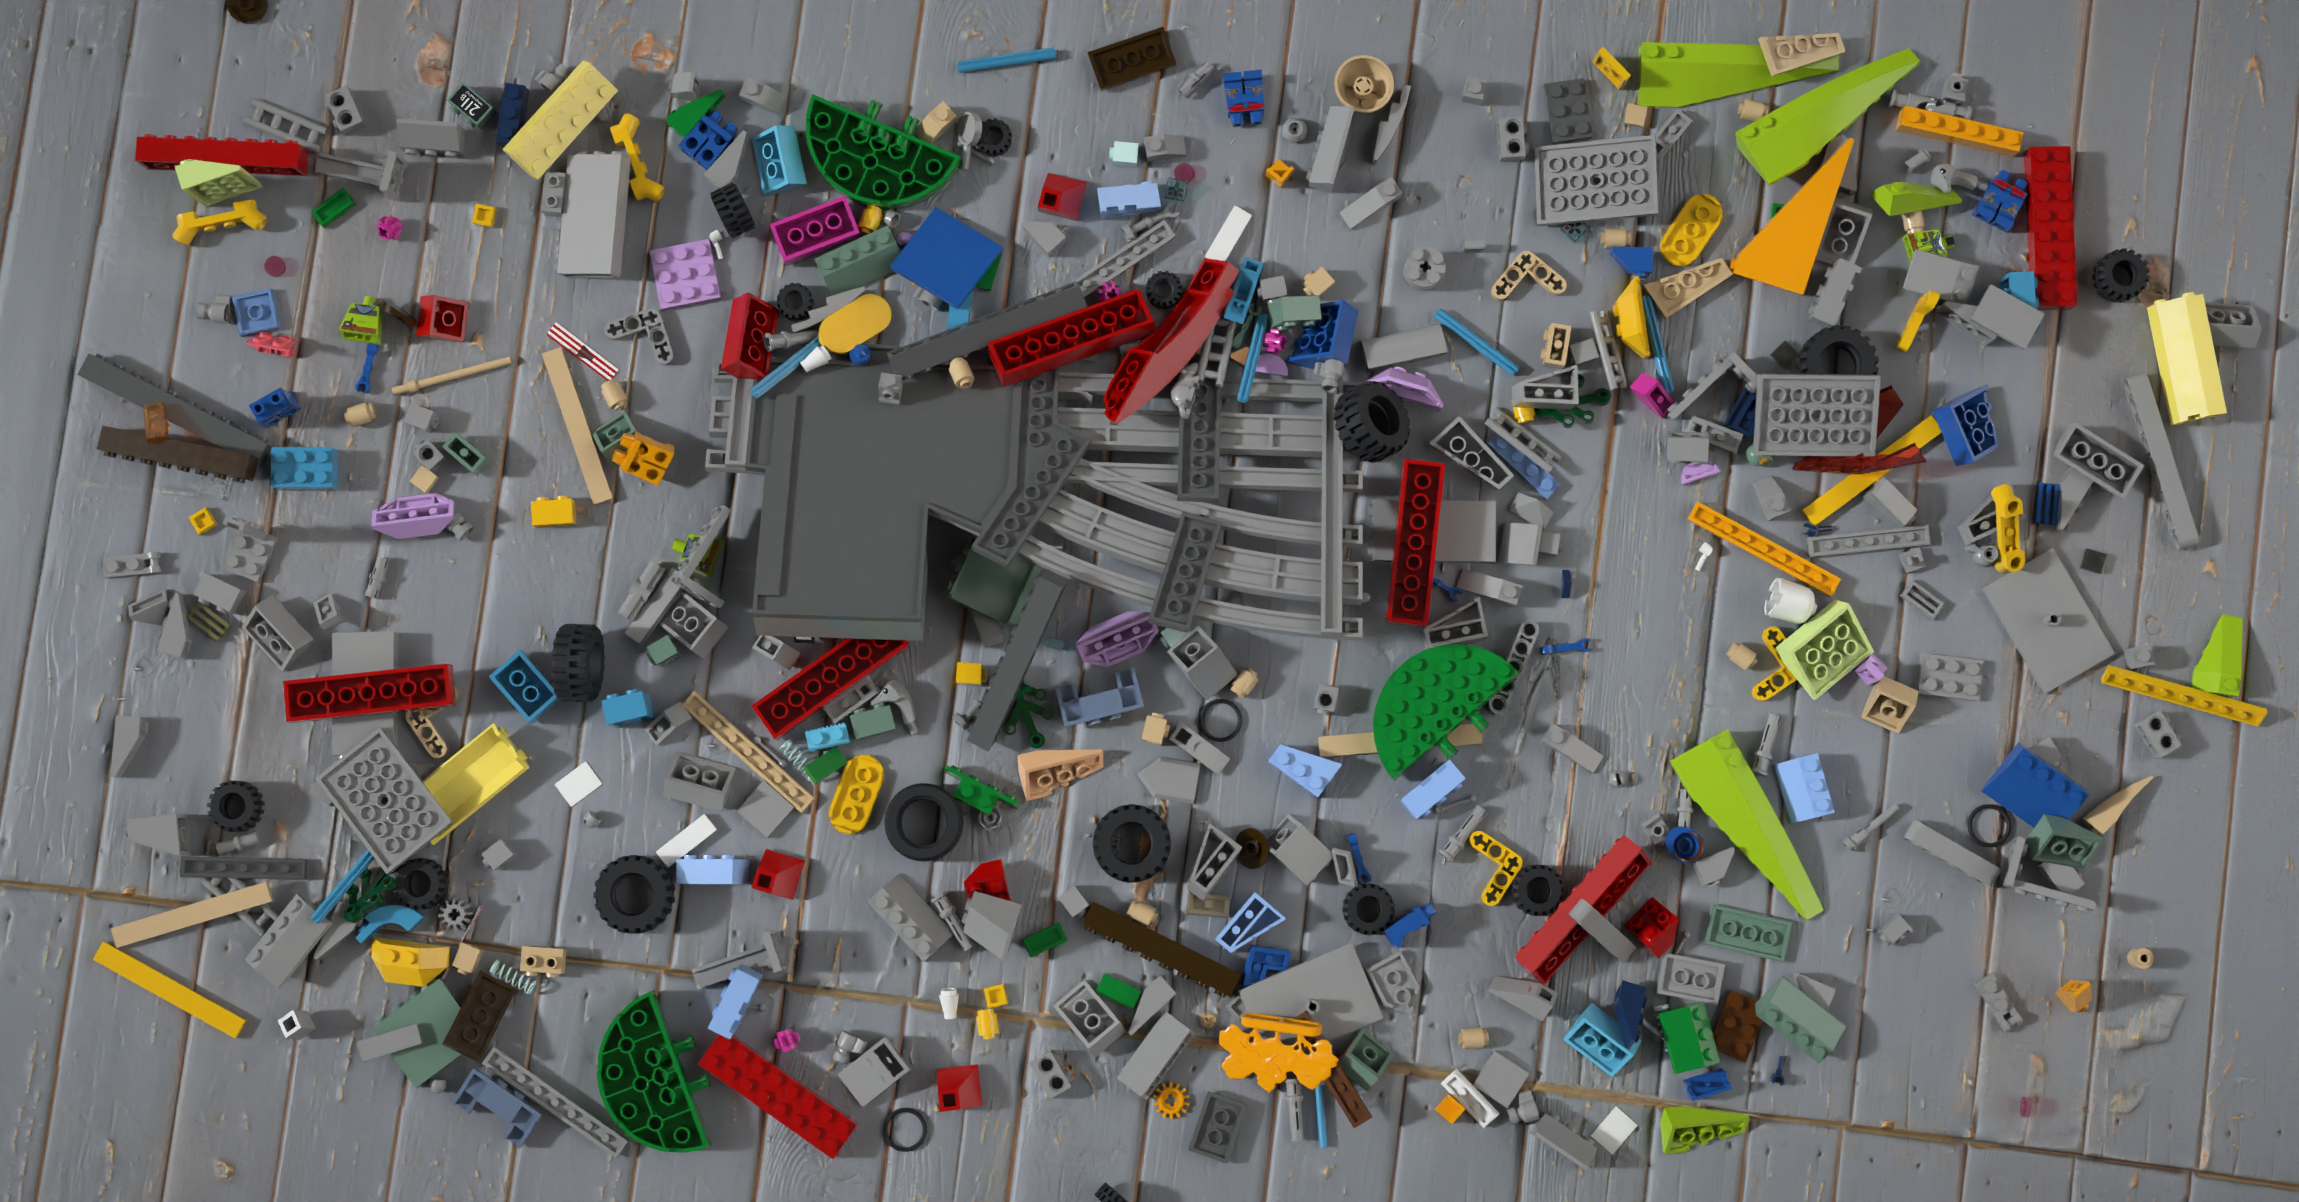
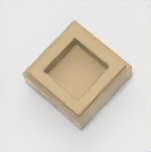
M1628 103L1623 124L1643 128L1648 107Z
M421 465L410 482L428 494L439 477Z

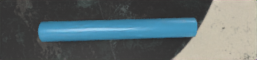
M1320 1084L1315 1088L1319 1146L1328 1147L1323 1084Z

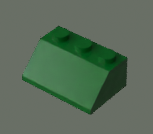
M1704 1002L1687 1004L1658 1014L1674 1074L1704 1068L1720 1062Z

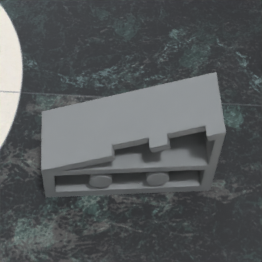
M1841 258L1831 267L1828 266L1823 276L1826 280L1823 285L1820 284L1816 292V296H1818L1816 303L1812 302L1808 310V314H1810L1808 320L1825 328L1835 325L1844 308L1849 291H1852L1854 287L1852 284L1858 273L1860 274L1862 267Z
M1577 365L1521 381L1512 387L1513 407L1570 410L1579 404Z
M2010 481L2004 483L2010 485L2014 495L2016 496ZM1989 496L1957 527L1965 545L1997 532L1996 504L1992 496ZM2024 510L2023 514L2019 515V521L2027 518Z
M1480 597L1424 628L1422 634L1425 648L1429 649L1447 644H1469L1486 640L1488 633Z
M1210 823L1205 832L1187 889L1202 901L1235 861L1242 849L1239 844Z

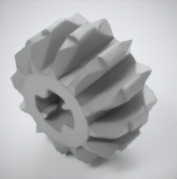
M453 897L452 902L448 899L445 900L447 907L440 906L444 914H438V917H444V920L440 923L441 925L448 923L446 930L451 931L453 927L455 932H459L460 927L466 930L467 925L465 922H472L468 915L472 916L474 912H468L472 905H465L466 899L462 898L459 901L457 897ZM460 912V916L457 918L453 917L452 913Z

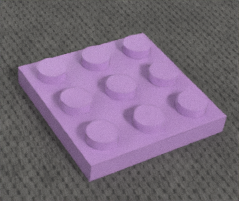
M709 239L650 250L661 310L721 299Z

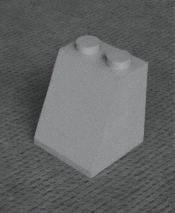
M1199 626L1167 651L1192 685L1206 700L1211 698L1238 675L1221 649Z
M167 814L126 820L127 824L124 830L128 840L174 855H192L187 814Z
M1289 814L1266 838L1269 844V852L1306 886L1317 878L1318 873L1327 867L1333 858L1332 853L1303 824Z
M974 891L972 899L968 898L965 910L967 911L964 912L962 923L965 924L963 932L998 958L1006 961L1022 905Z

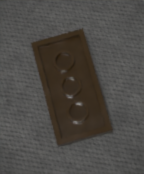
M1164 27L1087 52L1100 91L1176 66Z
M480 970L442 1045L480 1063L517 988Z

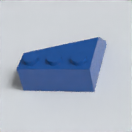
M1345 300L1320 304L1321 320L1316 322L1315 326L1303 327L1304 331L1301 338L1296 339L1293 345L1296 348L1292 356L1288 355L1286 362L1310 369L1315 368L1316 362L1325 363L1328 359L1339 360L1344 365H1347L1359 310Z
M1988 384L1960 395L1932 411L1956 466L1974 462L1999 447L1995 423L1990 418L1991 402L1987 401L1986 392L1989 391Z

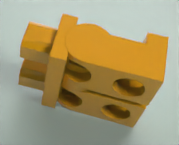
M638 432L635 435L623 433L620 445L628 449L626 452L616 449L612 456V461L621 465V471L628 472L659 486L674 455V445L660 443Z

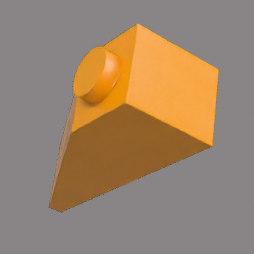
M2069 980L2055 992L2071 1012H2083L2089 1007L2088 1003L2092 1000L2091 984L2088 981Z

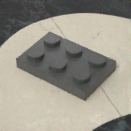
M1584 78L1544 84L1543 88L1552 143L1557 144L1593 138Z
M1208 1091L1188 1150L1227 1164L1247 1104Z

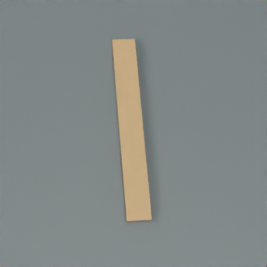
M559 347L542 353L593 505L612 500L614 498L563 350Z
M695 690L682 703L689 714L800 813L803 814L816 798Z
M1473 724L1460 725L1447 737L1453 746L1483 744L1482 733H1479ZM1373 732L1318 737L1320 757L1378 753Z
M267 881L111 928L115 946L119 948L274 900Z

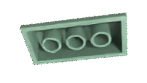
M887 225L815 258V261L833 296L862 287L894 272L890 269V266L901 252Z
M1784 976L1755 1003L1756 1016L1819 1064L1834 1050L1846 1028L1842 1021Z

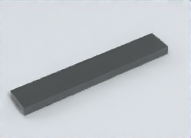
M181 856L179 877L306 880L308 860Z

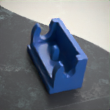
M1720 1068L1684 1079L1683 1082L1689 1100L1695 1101L1731 1090V1084L1726 1077L1727 1072Z

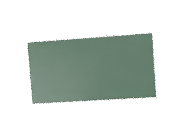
M1712 904L1703 944L1785 963L1793 922Z

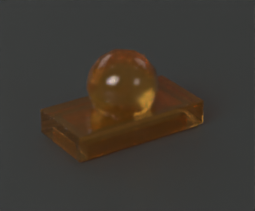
M161 401L144 405L146 441L154 443L169 439L170 425L167 421L166 404Z

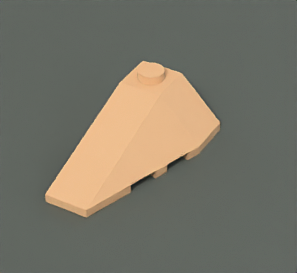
M1102 749L1038 750L1018 755V771L1026 801L1046 797L1052 794L1051 790L1061 785L1064 788L1069 785V781L1077 777L1083 778L1104 767Z

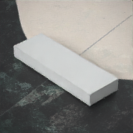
M1234 205L1204 258L1226 261L1252 215Z
M703 814L657 850L656 853L665 865L670 868L676 863L677 859L683 858L684 855L688 854L716 832L717 828L706 814Z
M1457 1069L1441 1082V1085L1483 1128L1500 1114Z

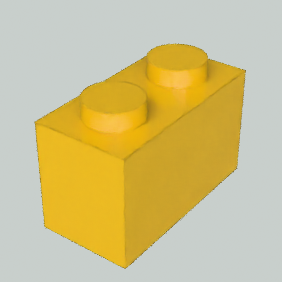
M557 496V500H549V497H538L537 501H531L532 526L541 528L576 525L575 501L569 499V496Z
M957 662L956 683L958 685L983 687V682H987V670L982 663Z

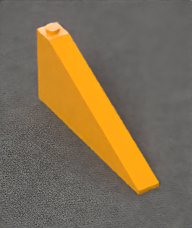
M1853 138L1847 139L1748 242L1737 256L1732 258L1729 268L1732 269L1734 275L1798 295L1804 294L1854 142Z

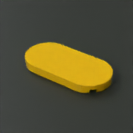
M1709 194L1695 195L1685 203L1660 242V253L1668 264L1675 267L1688 266L1702 252L1723 219L1721 204L1715 197Z
M875 294L860 296L824 319L818 333L821 345L828 352L843 355L850 352L856 345L865 343L884 331L891 321L889 304L885 299Z
M859 755L849 760L845 765L829 809L831 823L839 832L855 834L863 830L868 824L884 781V769L876 758L870 755Z

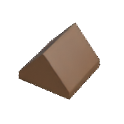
M1245 347L1231 353L1229 356L1230 361L1245 368L1249 348Z

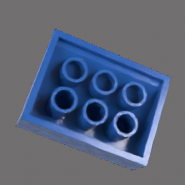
M2019 742L1981 790V792L2033 828H2035L2044 814L2068 819L2090 795L2079 783Z

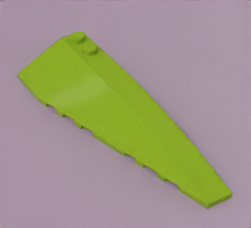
M1642 42L1638 48V105L1656 108H1680L1689 104H1697L1711 99L1723 98L1724 96L1759 90L1768 86L1802 80L1807 77L1829 74L1839 71V55L1771 77L1760 45Z
M1908 48L1837 77L1735 132L1737 148L1770 186L1808 164L1812 156H1817L1828 142L1831 143L1836 139V135L1839 132L1845 131L1867 111V108L1872 103L1875 104L1880 100V96L1884 92L1890 91L1899 79H1903L1920 64V60Z
M1728 729L1719 732L1670 760L1672 767L1692 800L1700 805L1704 813L1715 821L1719 829L1730 837L1734 845L1752 864H1755L1760 869L1764 877L1774 884L1779 893H1782L1788 899V902L1805 920L1824 911L1784 828Z

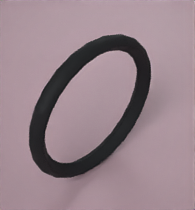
M1215 699L1203 707L1199 717V725L1204 735L1209 739L1225 742L1231 740L1239 733L1242 725V715L1233 702L1225 699ZM1217 703L1231 706L1238 716V724L1235 731L1223 738L1214 737L1209 734L1203 723L1206 710Z
M1985 804L1972 811L1968 819L1967 828L1971 838L1980 846L1996 847L2002 844L2009 836L2011 824L2007 813L2003 809L1993 804ZM1982 809L1997 810L2006 821L2005 834L1997 842H1982L1977 839L1972 831V820L1975 814Z
M900 1108L893 1111L887 1117L883 1133L885 1140L893 1149L909 1152L915 1150L923 1143L927 1134V1126L919 1112L910 1108ZM898 1113H912L921 1121L923 1127L922 1136L911 1147H899L888 1136V1124Z

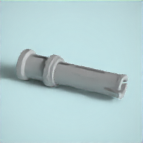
M819 330L797 333L782 331L780 334L773 335L766 333L764 335V346L767 351H772L776 348L788 349L794 345L809 344L818 337Z
M1769 714L1759 750H1756L1754 754L1755 761L1753 767L1750 768L1755 775L1767 777L1768 775L1766 771L1769 761L1773 758L1771 751L1782 719L1780 716Z
M1477 805L1455 835L1449 836V841L1442 850L1439 849L1438 853L1453 863V858L1460 849H1464L1465 841L1487 815V812Z
M947 891L931 899L930 901L935 903L940 912V918H945L963 951L965 952L973 947L975 943L963 932L964 926L955 912L957 911L956 906H953L947 897Z
M1297 1077L1286 1078L1284 1081L1287 1089L1285 1100L1289 1102L1291 1141H1303L1301 1101H1303L1304 1097L1301 1094V1085Z

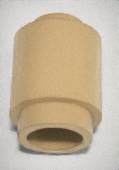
M1745 99L1743 103L1740 102L1737 114L1740 115V119L1754 122L1768 114L1769 106H1765L1761 102Z
M1922 210L1901 214L1905 232L1924 231L1925 224Z
M1605 228V231L1601 232L1600 242L1604 244L1605 249H1611L1612 246L1630 247L1631 233L1625 229Z
M959 357L949 363V372L956 387L962 389L969 388L975 378L968 362L964 358Z
M612 379L601 385V393L610 409L618 411L626 406L628 398L619 382Z
M366 402L348 407L347 412L344 413L347 424H351L353 427L372 422V419L377 418L373 404H367Z
M1736 641L1726 652L1729 660L1743 670L1751 669L1757 662L1755 658L1757 654Z
M1249 667L1246 670L1242 668L1232 682L1233 686L1230 690L1243 699L1245 695H1249L1259 681L1256 678L1258 674Z
M1133 900L1126 914L1130 916V919L1146 927L1149 924L1153 925L1158 916L1155 913L1156 908L1140 900L1138 902Z
M2134 948L2129 951L2127 960L2134 968L2146 969L2153 964L2154 957L2152 952L2146 948Z
M1482 1027L1461 1029V1033H1458L1459 1046L1462 1045L1463 1049H1476L1488 1046L1487 1029H1482Z

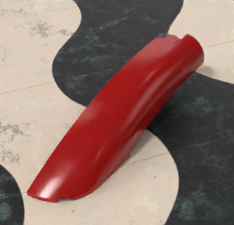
M1204 258L1187 290L1174 309L1144 341L1135 348L1130 347L1105 393L1103 404L1106 406V411L1104 413L1110 421L1118 424L1145 405L1183 369L1201 347L1235 293L1230 289V286L1234 283L1239 270L1230 262Z

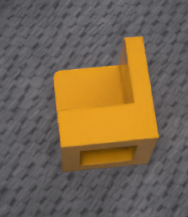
M1278 159L1271 168L1266 170L1265 176L1281 188L1294 173V167L1291 166L1289 168Z
M1447 1094L1435 1110L1449 1123L1453 1124L1465 1108Z

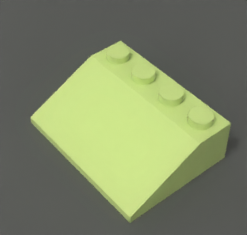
M188 159L175 166L182 190L205 207L263 188L258 180L237 165Z
M1835 599L1776 647L1783 663L1813 700L1819 698L1874 652L1850 604Z

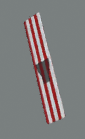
M557 322L547 333V336L605 380H611L618 372V368Z
M483 905L479 906L461 942H465ZM458 949L456 950V952H455V954H454V956H453V958H452V960H451V962H450V964H449V967L447 968V970H446L445 974L443 975L442 979H445V978L447 977V975H448V973H449V971H450V969H451V967H452V964H453V961H454V959H455V956H456V954H457Z

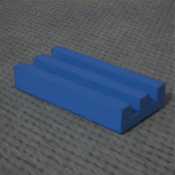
M2038 483L2034 523L2056 525L2059 484ZM2043 488H2046L2044 520H2041ZM2051 489H2053L2051 520H2049Z

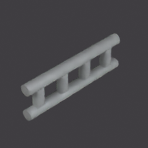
M253 98L251 105L257 108L252 118L247 116L244 118V124L285 141H297L303 148L315 153L320 151V146L315 144L319 133L324 135L328 133V127ZM264 111L275 115L271 125L260 122ZM283 118L293 122L289 133L278 129ZM301 126L312 130L308 140L297 137Z
M1597 310L1589 312L1610 390L1618 389L1617 383H1619L1620 389H1626L1628 384L1608 310L1601 311V317L1598 316ZM1601 325L1604 327L1606 336L1603 335ZM1606 344L1609 345L1611 356H1609ZM1612 364H1614L1617 375H1614Z
M1219 318L1216 325L1227 327L1225 337L1213 335L1214 328L1203 342L1197 375L1200 376V384L1203 383L1204 378L1216 380V387L1222 388L1236 322ZM1211 343L1222 344V354L1210 352ZM1208 360L1220 362L1218 372L1206 370Z
M1497 407L1493 412L1497 418L1492 420L1489 417L1484 424L1549 473L1553 468L1549 462L1552 459L1557 463L1561 455ZM1503 422L1513 429L1511 433L1501 427ZM1519 434L1529 441L1527 445L1517 439ZM1535 447L1545 453L1543 458L1533 451Z
M204 878L201 881L216 897L225 894L218 887V884L224 878H213L212 880ZM228 879L234 886L227 893L249 886L241 879ZM268 903L258 906L264 913L257 921L248 914L251 908L235 913L261 937L267 932L262 926L270 917L275 921L280 915Z

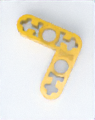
M1930 289L1920 297L1897 343L1896 349L1904 353L1907 352L1924 316L1932 311L1937 304L1940 293Z
M1775 626L1766 628L1763 631L1762 639L1781 668L1752 688V696L1757 701H1765L1797 680L1783 663L1776 647L1774 649L1772 646L1776 644L1775 641L1768 639L1769 630L1772 633L1776 632L1775 639L1777 642L1781 640L1783 642L1786 639L1781 630ZM1776 675H1780L1784 679V683L1780 687L1775 686L1773 683V678ZM1766 681H1768L1770 687L1774 689V692H1772V690L1769 689L1764 693L1765 697H1763L1762 695L1758 696V687H1760L1761 689L1767 687L1768 684L1766 683Z
M1475 831L1469 837L1470 846L1499 865L1481 894L1482 902L1485 905L1494 906L1499 903L1521 869L1522 859L1518 854L1486 833ZM1482 835L1481 840L1485 843H1488V839L1492 841L1487 846L1486 852L1482 850L1485 847L1484 845L1478 844L1476 846L1474 844V836ZM1497 845L1501 848L1499 857H1493L1490 854L1492 846ZM1516 857L1518 866H1513L1510 869V872H1513L1512 876L1508 872L1501 870L1503 866L1505 869L1508 868L1510 865L1508 862L1509 858L1513 859ZM1499 874L1507 876V883L1503 886L1498 885L1496 882V877ZM1493 883L1496 888L1502 889L1501 893L1499 891L1495 892V901L1487 902L1488 897L1485 895L1486 893H1492L1494 888L1490 886Z

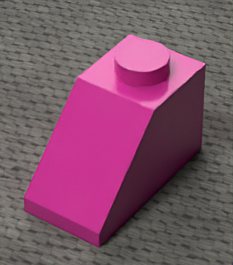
M1643 372L1630 386L1636 397L1662 419L1669 412L1667 409L1675 403L1658 380Z

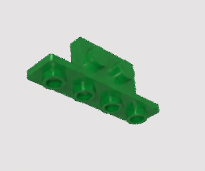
M954 765L945 767L944 772L961 781L953 795L955 799L990 816L998 800L1017 810L1019 802L1016 801V797L1008 793L1006 795L999 793L997 787L991 784L986 786L980 783L981 780L976 776L969 775L968 777L962 774V770Z

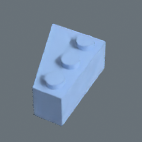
M1152 181L1142 182L1138 185L1127 184L1097 188L1101 220L1161 211L1158 185Z
M1281 744L1268 760V763L1316 798L1319 797L1342 765Z
M1448 760L1404 796L1400 802L1415 819L1419 817L1424 819L1431 813L1429 809L1434 804L1439 806L1447 799L1445 795L1450 791L1452 793L1457 791L1462 786L1461 782L1466 778L1451 760Z
M684 855V859L676 860V884H750V860L734 859V855H722L721 859H715V855H703V859H697V855Z
M1254 892L1217 935L1215 940L1231 953L1286 918Z
M743 964L737 969L734 968L729 976L731 982L728 987H724L720 995L722 1000L720 1004L715 1006L712 1012L713 1018L708 1029L731 1039L738 1029L763 977L762 973Z

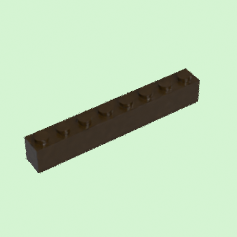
M102 426L97 450L103 451L104 456L116 458L117 455H120L123 460L134 462L135 459H140V463L146 465H153V462L159 463V467L171 469V466H176L178 471L189 473L191 469L196 470L195 474L208 476V473L214 474L215 478L226 480L227 477L233 478L232 481L245 484V480L253 482L259 460L258 457L250 454Z
M1095 902L1092 903L1083 922L1086 925L1085 930L1095 935L1098 931L1104 934L1103 939L1113 944L1115 941L1123 944L1121 948L1131 953L1135 949L1141 952L1140 957L1150 962L1152 959L1160 962L1158 966L1168 971L1173 968L1178 971L1177 975L1188 980L1189 977L1197 980L1195 984L1205 989L1210 986L1215 989V994L1223 998L1226 995L1231 997L1241 976L1240 973Z

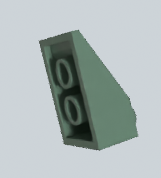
M2044 814L2025 840V844H2028L2027 850L2032 860L2084 869L2105 840L2103 837L2063 817Z

